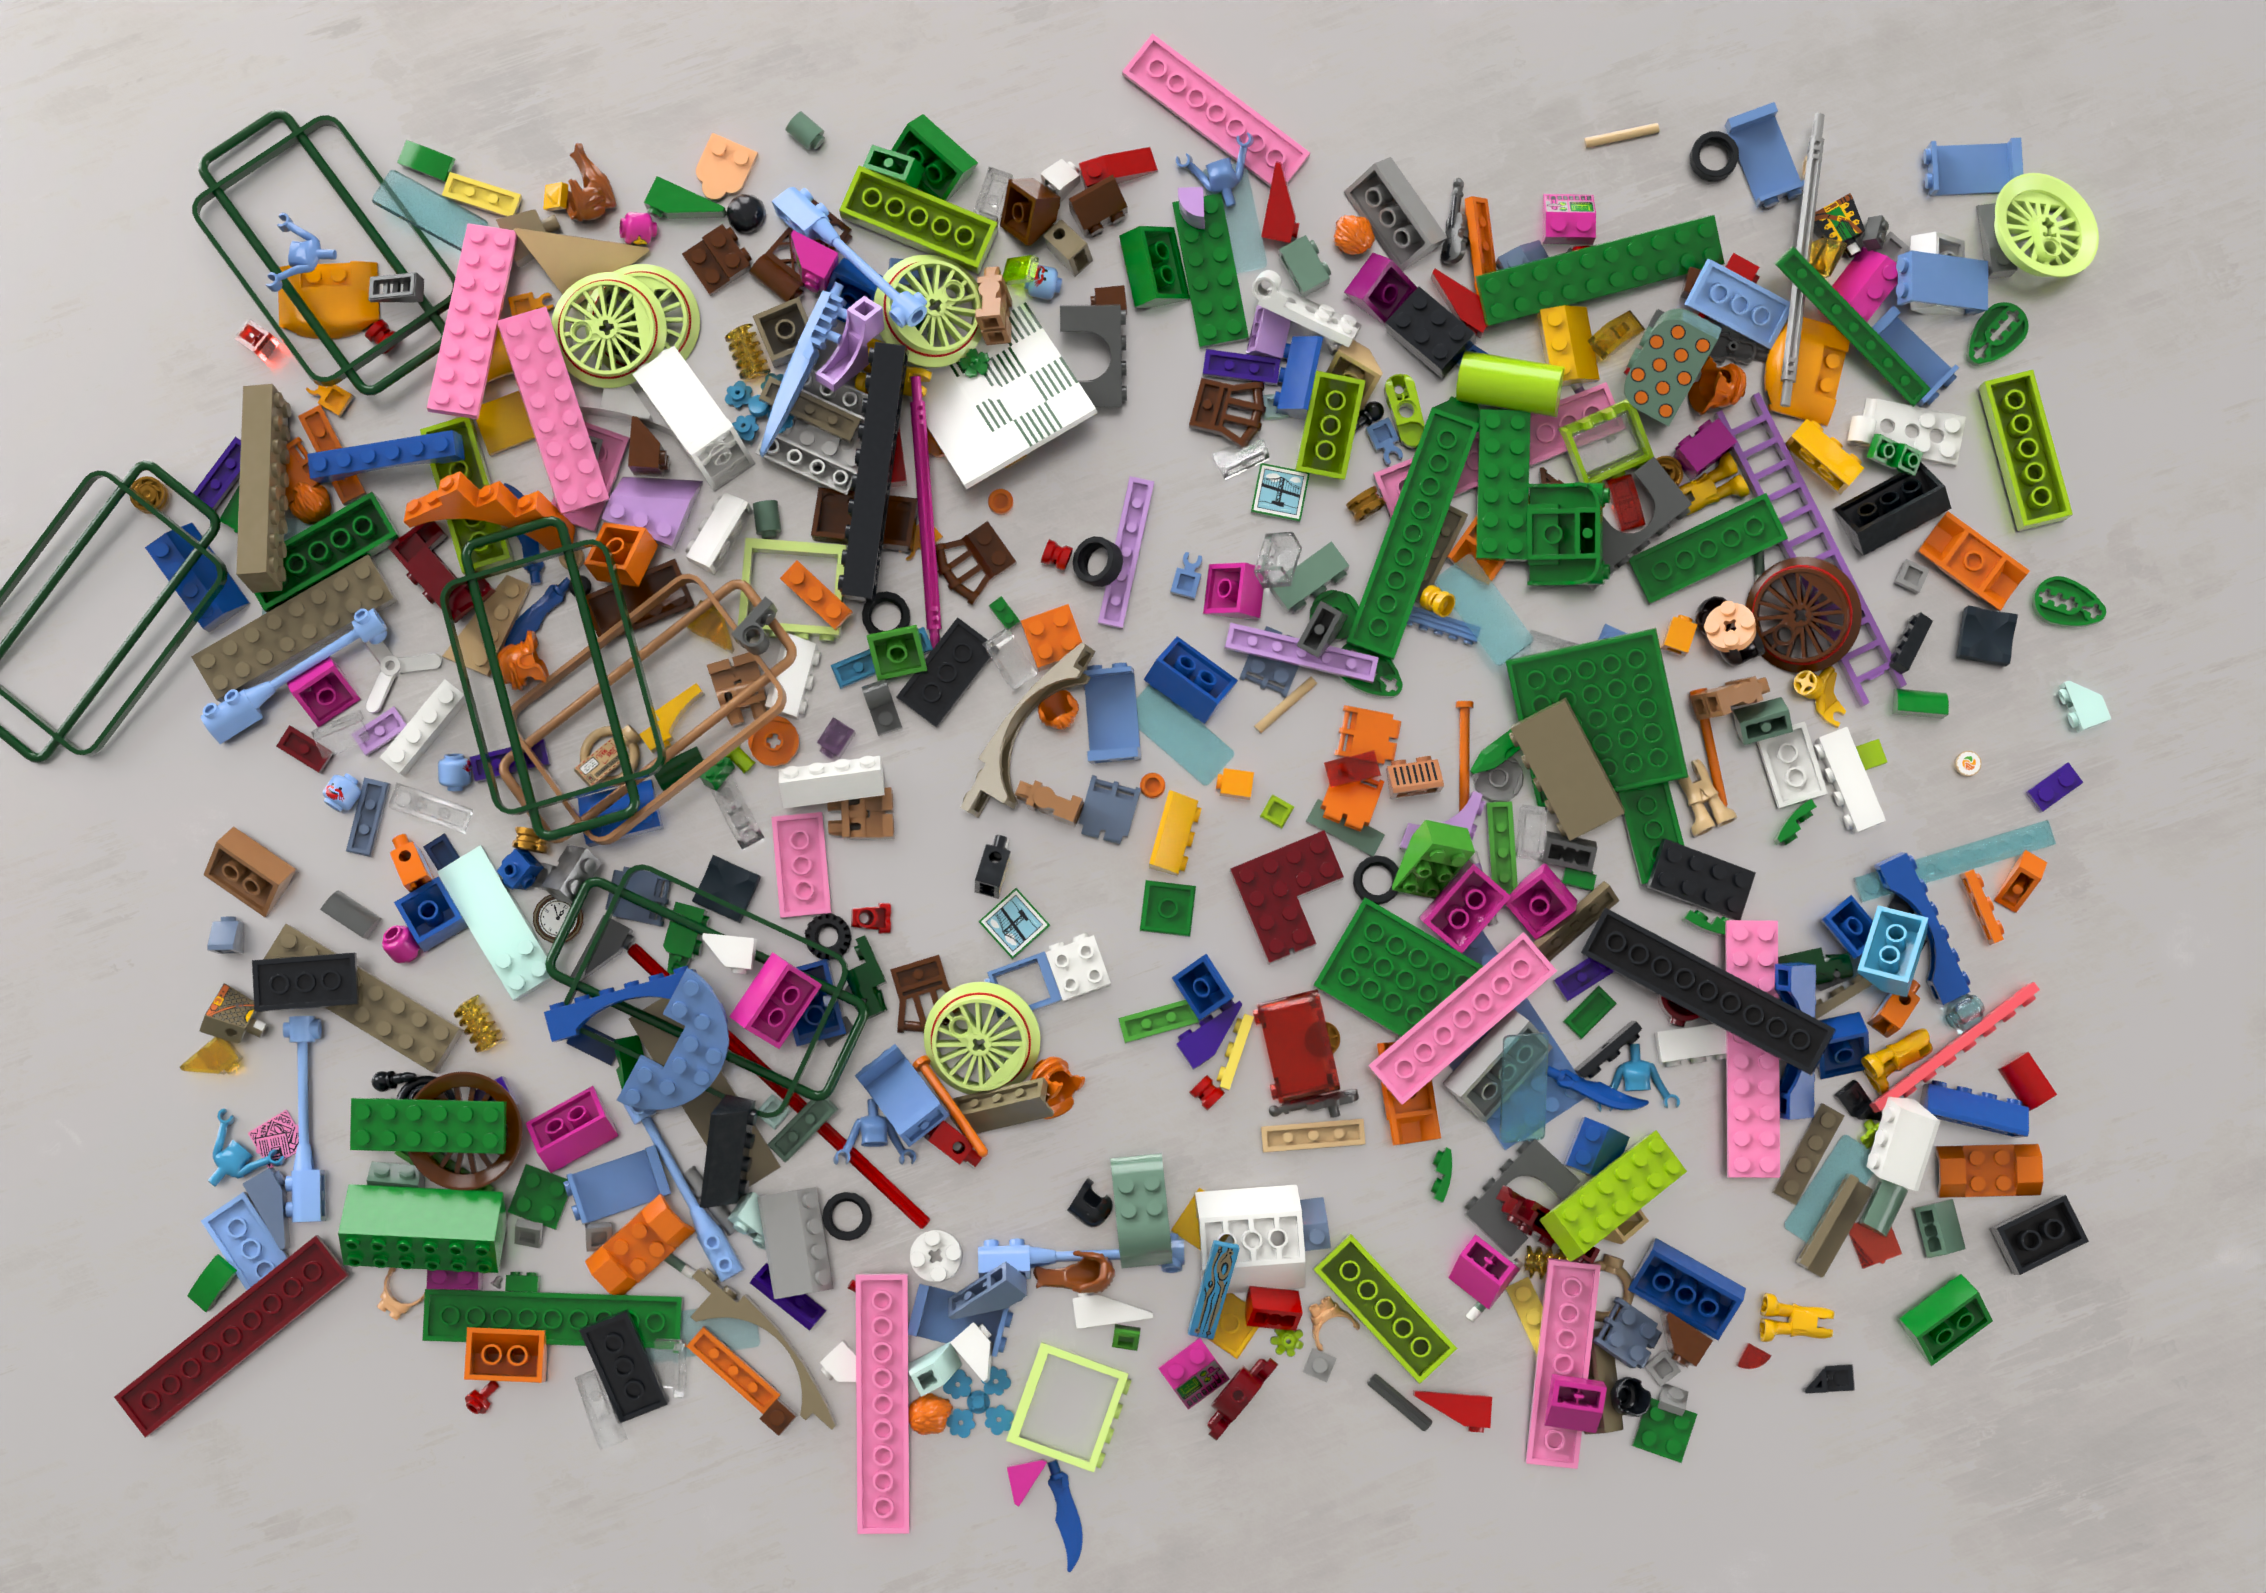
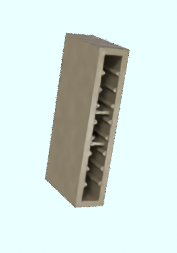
M1567 698L1511 726L1512 732L1509 733V736L1514 746H1520L1524 753L1521 759L1527 770L1530 768L1533 770L1536 776L1533 778V782L1539 792L1544 791L1547 800L1544 801L1551 815L1556 814L1559 820L1556 825L1563 837L1567 835L1569 841L1625 813V809Z

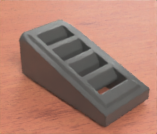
M417 272L370 277V302H423L424 279ZM380 284H383V294H379ZM390 284H393L392 293H390ZM401 284H403V292H400Z

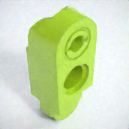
M1395 374L1387 379L1384 387V396L1400 442H1403L1406 447L1416 448L1425 425L1415 382L1407 374ZM1400 386L1404 392L1397 394L1394 388ZM1403 407H1408L1412 410L1413 415L1405 418L1401 416L1399 410Z

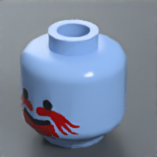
M1034 265L1032 270L1028 269L1024 288L1028 289V294L1032 297L1050 300L1054 292H1060L1062 278H1058V272L1055 268Z
M445 754L444 758L438 762L439 783L447 786L448 791H462L463 786L471 783L470 760L464 758V754Z
M347 773L344 777L334 775L323 790L324 802L338 812L350 810L361 795L360 788L356 786L359 781Z

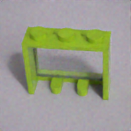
M1627 399L1558 428L1565 442L1578 480L1582 483H1603L1602 480L1609 477L1612 479L1621 477L1626 474L1625 470L1632 467L1638 469L1654 457L1638 411Z

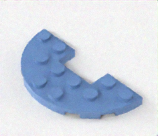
M686 969L663 1012V1015L685 1026L667 1062L662 1066L641 1055L616 1101L645 1110L674 1108L701 1095L714 1082L721 1071L729 1048L727 1015L723 1004L719 1002L717 996L712 991L713 988L691 969Z

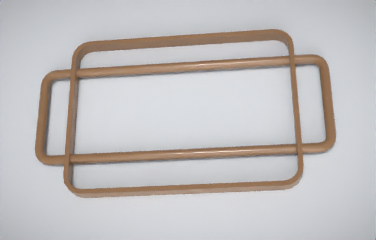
M682 574L674 578L629 613L631 625L687 583L698 584L708 598L639 651L641 662L713 606L717 608L734 631L738 626L719 602L736 589L743 591L754 607L762 601L749 583L740 579L731 580L712 593L708 586L695 575ZM776 618L768 626L786 648V657L769 669L759 655L751 654L765 674L666 750L664 764L771 681L778 691L776 703L611 833L598 837L591 830L583 832L589 839L600 845L612 844L619 840L783 711L787 702V696L783 686L776 677L795 662L797 648ZM622 620L597 638L600 650L625 631ZM589 645L548 676L546 683H539L511 706L515 724L518 715L523 709L591 657ZM632 657L607 675L610 686L635 667ZM599 683L528 738L524 739L517 729L523 754L526 752L557 796L564 793L531 748L600 695ZM511 750L501 759L499 773L520 805L525 806L526 801L523 790L509 771L510 764L515 761ZM657 758L651 761L640 771H644L651 768L656 763ZM646 778L636 780V785H639ZM622 784L581 817L569 800L562 802L575 820L570 825L596 818L626 795L628 791L626 784ZM540 815L543 828L547 831H552ZM573 835L550 842L562 843Z

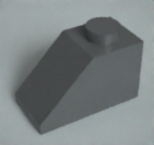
M1320 601L1296 646L1319 658L1336 639L1348 615Z

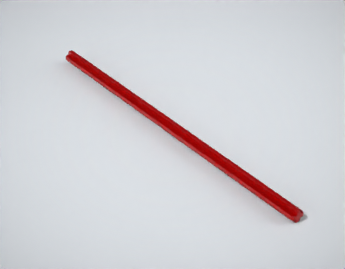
M635 943L628 949V955L651 976L663 973L664 977L670 975L638 944ZM728 1029L729 1050L770 1069ZM758 1076L784 1100L788 1089ZM794 1092L789 1106L799 1113L807 1103ZM827 1121L817 1131L837 1151L843 1149L847 1140ZM852 1147L849 1162L920 1229L925 1228L930 1222V1218L859 1151Z

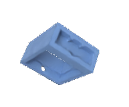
M1045 951L987 972L989 978L985 979V982L998 984L997 977L1038 963L1050 998L1028 1006L1033 1012L1063 1001ZM996 1007L995 1011L999 1018L1005 1012L1000 1008ZM1009 1016V1017L1005 1020V1022L1008 1021V1020H1011L1012 1018Z

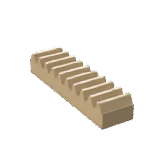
M1363 1119L1261 1127L1263 1153L1365 1145Z

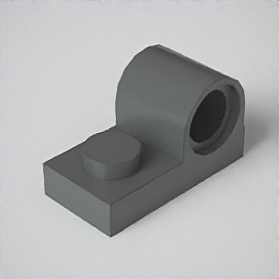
M765 596L731 633L735 641L753 655L763 654L769 647V638L762 628L764 625H769L776 616L778 610L773 602ZM760 636L758 642L750 643L752 637Z
M886 679L862 686L878 736L901 729L902 725Z

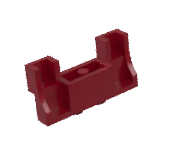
M435 521L415 526L406 534L397 538L388 548L409 571L406 576L416 586L420 584L425 591L422 593L431 604L436 602L441 608L440 595L442 589L448 582L457 579V577L433 550L447 535ZM486 579L478 581L482 600L485 602L496 591ZM468 584L455 588L450 594L449 606L454 623H457L474 608Z
M1503 1185L1496 1199L1504 1203L1501 1211L1508 1215L1507 1220L1518 1226L1517 1229L1528 1236H1531L1532 1233L1539 1237L1538 1242L1550 1249L1553 1245L1559 1247L1539 1221L1550 1210L1536 1201L1524 1198L1511 1188ZM1592 1247L1573 1261L1579 1263L1585 1261L1593 1264L1600 1249Z

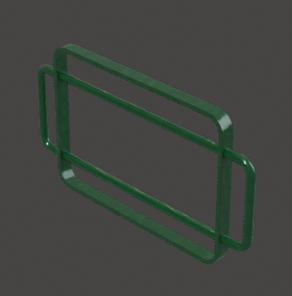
M284 110L270 111L206 153L200 159L198 172L208 186V189L195 198L192 205V214L203 233L315 384L323 387L333 386L348 377L361 394L367 396L376 395L439 353L445 328V322L440 317V314L449 309L452 292L446 299L434 307L426 296L423 295V302H418V304L425 313L349 363L288 278L283 279L282 289L341 368L331 376L320 377L311 371L200 218L202 207L216 197L268 270L275 274L281 273L282 270L224 191L299 142L395 273H408L307 137L320 127L333 126L341 132L453 283V287L456 277L337 118L322 115L300 127L288 112ZM282 120L292 132L290 135L219 182H216L208 170L211 162L273 121ZM432 321L441 334L438 342L376 384L368 386L356 373L357 370Z
M143 460L136 463L123 480L107 471L97 470L89 473L0 590L1 607L92 484L102 477L109 478L118 487L1 641L0 660L125 493L130 495L194 547L58 730L0 684V695L52 736L44 749L39 753H35L0 725V738L31 762L40 763L46 761L60 744L76 755L90 756L98 753L169 661L227 581L228 571L226 565L208 549V546L220 530L221 521L219 515L214 509L152 461ZM142 471H150L210 520V527L200 541L196 540L131 487ZM203 554L217 568L215 583L95 743L85 750L78 748L66 738V735Z
M554 516L543 517L468 541L461 552V560L466 576L454 579L444 586L440 595V605L495 807L501 812L510 815L529 813L535 834L545 841L558 840L634 816L640 806V796L635 781L658 773L664 766L666 751L616 565L610 549L602 542L593 539L572 544L565 522ZM549 526L557 529L562 547L475 573L471 558L474 549ZM588 547H599L605 555L657 748L658 757L656 763L651 768L637 773H633L574 554L575 551ZM564 555L623 777L536 802L478 581ZM465 584L469 586L526 801L525 806L515 809H508L500 799L449 606V597L452 591ZM626 784L630 798V804L626 809L552 831H547L543 828L538 809Z
M635 865L628 869L619 885L600 877H592L582 883L545 962L546 971L549 976L555 981L570 987L564 1000L565 1006L572 1003L577 991L585 995L589 994L591 998L600 996L599 991L601 990L582 982L621 898L702 936L703 933L724 935L625 889L633 874L643 870L650 871L836 958L842 966V975L837 987L804 972L822 984L819 990L831 995L832 998L793 1080L729 1050L726 1056V1061L788 1089L781 1106L774 1112L767 1113L755 1108L760 1117L772 1118L782 1114L788 1107L794 1092L813 1101H822L831 1096L868 1018V1008L865 1002L859 997L843 990L849 970L847 962L841 955L648 865ZM599 887L614 894L578 973L573 978L557 970L556 960L590 889ZM756 949L755 960L765 964L770 956ZM839 999L856 1007L858 1016L825 1087L820 1091H815L799 1082ZM624 1001L611 1006L677 1038L680 1037L684 1030ZM582 1027L579 1030L580 1033L631 1057L639 1059L641 1054ZM708 1087L705 1090L721 1099L726 1095L712 1087Z

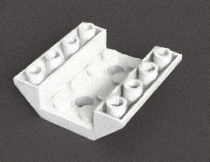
M812 369L802 391L860 418V423L864 424L865 417L861 413L863 398L868 399V394L846 384L833 392L816 381L815 373L817 371ZM794 417L792 420L793 426L786 428L783 433H778L764 458L842 494L848 495L851 491L852 476L858 473V467L855 464L856 449H861L862 444L860 439H858L859 426L853 437V448L843 450L840 447L842 439L810 424L805 429H797L795 427L797 418ZM763 438L755 452L759 456H761L760 448L762 445Z
M1297 1185L1195 1192L1196 1218L1199 1221L1202 1269H1200L1201 1282L1213 1240L1219 1241L1221 1236L1228 1234L1233 1238V1244L1239 1245L1240 1249L1227 1293L1248 1292L1249 1286L1276 1289L1305 1288L1306 1260L1303 1221ZM1277 1230L1281 1231L1285 1236L1283 1244L1279 1246L1274 1245L1270 1239L1271 1234Z

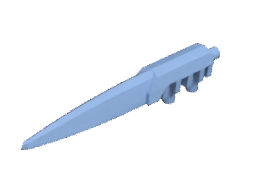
M835 282L830 292L822 291L798 341L769 416L760 448L761 457H764L796 403L814 364L817 363L820 356L818 349H826L827 345L825 343L827 339L837 344L841 340L842 335L832 331L833 327L836 328L838 324L836 322L838 317L845 320L847 318V309L843 308L847 302L839 297L844 287L840 283Z

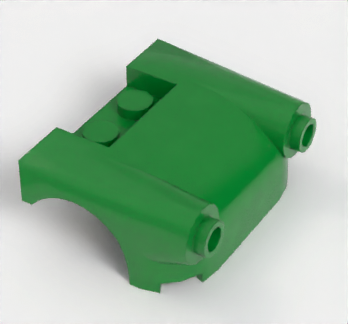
M1604 483L1527 484V488H1529L1527 560L1528 565H1530V581H1527V585H1604L1605 580L1610 579V565L1605 564L1603 560V508L1605 503H1610V489L1605 488Z

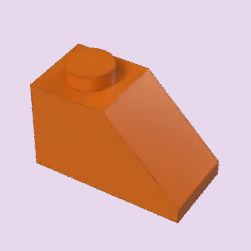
M2025 850L2012 867L1994 900L2017 913L2041 881L2047 862Z

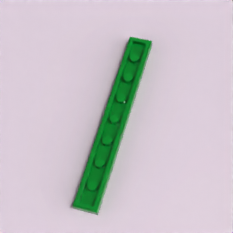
M1794 246L1774 263L1912 407L1931 390Z

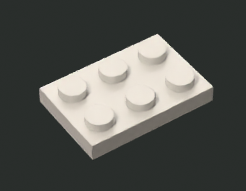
M1805 721L1792 725L1793 732L1757 741L1778 809L1828 794Z

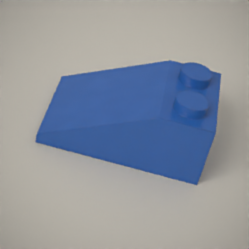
M828 959L796 967L835 986ZM819 990L793 1028L792 1032L797 1047L811 1042L832 998L831 995ZM837 1000L819 1041L846 1034L839 1000Z

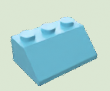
M1878 905L1857 973L1883 992L1907 997L1927 935L1928 918Z

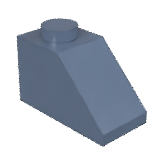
M1540 240L1520 245L1499 256L1496 261V267L1498 270L1549 256Z
M233 916L221 917V921H214L211 927L207 950L217 954L244 953V923L236 921V917Z
M1324 1197L1300 1200L1305 1251L1331 1248Z

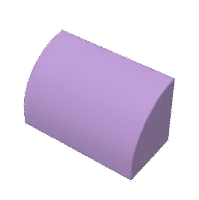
M1203 187L1178 188L1179 209L1183 219L1195 228L1205 229Z
M1257 305L1246 353L1282 359L1291 320Z

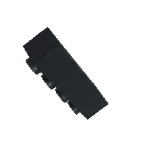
M1922 612L1910 617L1908 620L1909 625L1904 629L1903 637L1897 643V649L1890 657L1889 667L1899 674H1903L1910 669L1933 620Z

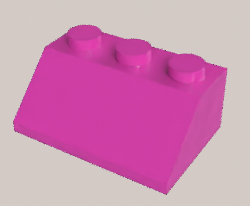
M1862 247V251L1853 258L1832 287L1868 322L1898 284V271L1896 269L1897 263L1891 258L1873 250L1868 251L1865 247Z
M1468 860L1419 918L1455 950L1463 953L1511 896Z
M772 952L729 1017L746 1030L780 1049L822 984Z
M593 1086L526 1122L537 1154L550 1173L563 1168L572 1161L618 1136L613 1121Z

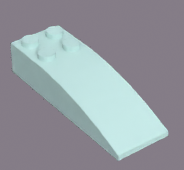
M481 845L437 871L459 912L512 1000L518 1001L552 980L545 966L548 953L507 886L503 884L502 878Z

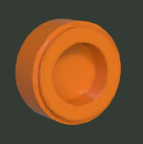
M1005 489L994 490L988 498L990 510L997 515H1005L1010 512L1013 507L1011 493Z
M1157 773L1146 774L1140 782L1142 794L1150 799L1160 797L1165 791L1163 777Z

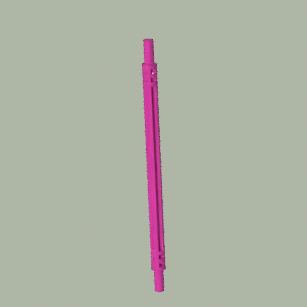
M912 376V402H910L926 628L929 630L930 643L934 648L940 641L939 629H942L927 421L925 401H922L921 376Z

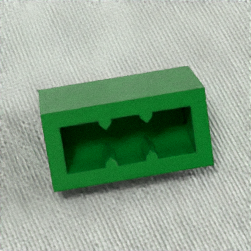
M1895 688L1892 714L1943 719L1949 714L1948 695L1941 692Z

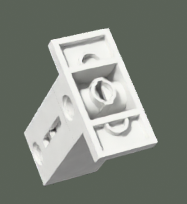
M675 346L661 351L657 358L641 365L633 373L634 378L647 398L700 470L713 491H716L755 464L734 426L719 409Z

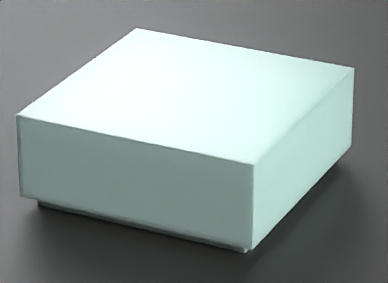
M1275 394L1263 395L1264 406L1266 407L1265 415H1263L1264 421L1289 419L1287 415L1276 413L1277 407L1273 406Z
M772 1094L759 1110L767 1113L774 1112L781 1106L782 1102ZM787 1107L777 1117L760 1118L776 1130L792 1110Z

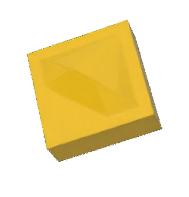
M560 182L545 185L543 209L547 211L566 209L569 184Z

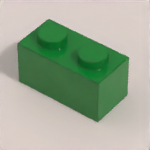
M1002 596L989 605V608L1007 632H1010L1020 624V620Z
M725 756L703 773L700 778L705 786L717 791L735 766L731 759Z
M1565 868L1561 882L1566 886L1592 892L1597 875L1593 874V871L1590 873Z
M510 1272V1275H506L505 1291L540 1292V1276H536L534 1272H527L526 1275H520V1272Z

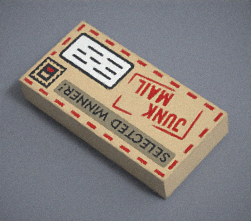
M613 737L574 768L575 773L589 787L598 784L620 766Z

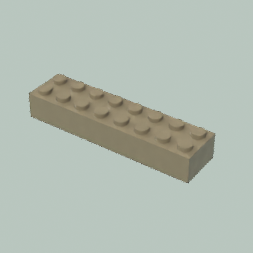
M273 384L243 386L236 575L252 593L282 591L283 582L286 580L283 558L287 556L284 534H287L288 531L285 520V511L288 510V499L285 493L286 487L289 486L286 464L290 462L287 441L291 437L288 426V418L291 417V406Z
M366 555L191 657L215 699L222 703L225 701L224 697L228 691L235 689L239 692L251 687L353 628L352 621L355 620L354 615L358 610L366 609L369 611L374 608L379 613L398 602L374 559L370 555Z
M285 924L264 959L338 953L293 926ZM357 966L359 1005L325 1008L430 1072L438 1074L464 1030Z

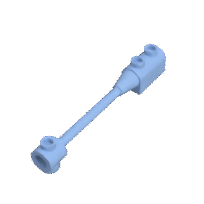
M790 187L772 201L776 215L792 230L812 240L818 238L828 245L835 247L893 301L889 315L900 328H903L906 324L910 327L916 326L924 319L927 313V308L925 307L927 301L924 296L919 292L912 295L909 291L902 293L896 291L840 239V236L829 222L827 216L830 213L822 203L815 206L811 202L813 196L806 188L799 191L795 187Z
M374 608L369 611L366 609L358 610L354 615L355 620L352 621L354 627L352 631L272 681H267L239 692L235 689L230 690L225 694V701L219 705L215 703L207 704L203 709V715H201L202 722L219 744H222L262 719L263 716L259 707L281 686L358 638H361L365 643L368 641L371 644L381 643L387 636V627L379 613Z
M315 1016L289 1017V1022L283 1023L284 1038H289V1043H297L299 1145H297L291 1176H286L285 1178L286 1192L292 1191V1202H286L285 1211L286 1217H292V1222L326 1221L325 1170L314 1169L312 1149L309 1144L308 1043L315 1042V1039H321L322 1023L321 1019H315Z
M623 1104L634 1125L642 1122L656 1146L658 1153L690 1209V1215L697 1234L696 1238L720 1281L724 1282L744 1271L745 1268L723 1228L715 1223L704 1208L700 1207L651 1117L657 1111Z
M1170 1233L1173 1263L1159 1266H1162L1163 1272L1176 1273L1182 1271V1265H1185L1184 1239H1178V1234ZM1018 1238L1009 1240V1246H999L998 1240L990 1239L984 1241V1246L978 1247L979 1278H981L1006 1261L1026 1276V1279H1031V1268L1055 1264L1056 1262L1081 1261L1083 1257L1073 1255L1074 1251L1056 1252V1250L1025 1245V1240ZM1119 1249L1081 1251L1103 1253L1109 1260H1120Z

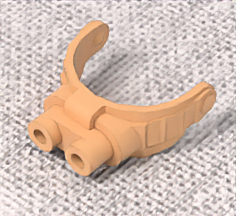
M389 1268L384 1280V1291L380 1296L381 1301L377 1307L384 1312L389 1310V1316L398 1320L401 1314H406L410 1307L423 1302L425 1292L420 1299L413 1303L398 1301L392 1295L389 1286L390 1278L396 1271V1268Z
M1330 1296L1323 1298L1322 1304H1313L1309 1307V1311L1312 1314L1310 1319L1313 1323V1338L1319 1351H1323V1346L1319 1342V1331L1327 1320L1334 1317H1345L1352 1321L1353 1327L1357 1331L1360 1329V1325L1352 1315L1341 1309L1336 1302L1332 1301Z

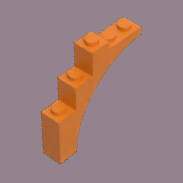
M461 471L441 479L439 490H434L423 497L413 499L407 503L403 521L409 528L426 522L444 519L479 520L510 528L543 517L554 516L565 522L572 544L575 533V526L563 514L560 515L559 510L539 490L518 499L500 481L478 489ZM553 526L525 533V535L539 542L549 551L562 547L558 531Z

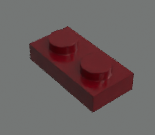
M290 725L276 745L279 749L320 774L334 753Z

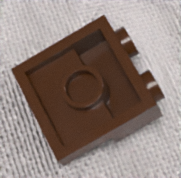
M723 224L703 236L702 241L682 253L710 296L751 269L749 264L752 260L751 256L744 247L739 249L735 243L738 240L735 232L731 227L726 229Z

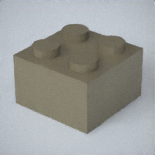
M799 297L753 315L774 368L790 362L809 320Z

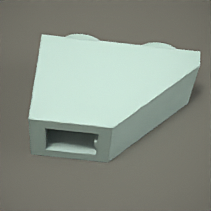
M2066 681L2059 685L2060 690L2058 694L2063 704L2067 705L2070 712L2068 714L2069 723L2072 728H2076L2077 733L2111 720L2102 695L2072 681Z
M754 1192L747 1193L741 1197L728 1220L734 1224L733 1228L741 1234H747L753 1239L754 1245L765 1250L757 1199L760 1196Z
M948 1342L908 1363V1373L922 1397L943 1386L961 1367L962 1363L954 1347Z

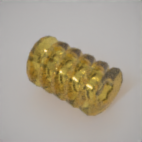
M753 324L741 325L725 336L726 342L731 343L728 346L729 351L734 352L732 355L733 361H738L735 366L737 370L741 371L739 377L742 380L757 379L771 372L770 369H762L768 363L767 360H759V357L764 354L763 350L755 351L760 342H752L751 340L757 335L756 332H748L753 327Z
M480 995L466 1000L454 1012L455 1018L462 1017L459 1025L461 1027L467 1026L464 1034L472 1035L469 1039L470 1044L478 1043L474 1048L477 1053L490 1050L505 1040V1038L497 1039V1035L501 1032L500 1029H491L496 1021H486L491 1014L490 1011L481 1012L485 1003L476 1004Z
M1527 1245L1523 1272L1525 1270L1528 1271L1529 1278L1531 1279L1535 1272H1538L1539 1278L1542 1280L1545 1273H1547L1548 1258L1568 1260V1258L1564 1257L1561 1249H1557L1555 1255H1553L1552 1248H1547L1543 1254L1542 1248L1538 1246L1533 1253L1532 1247Z

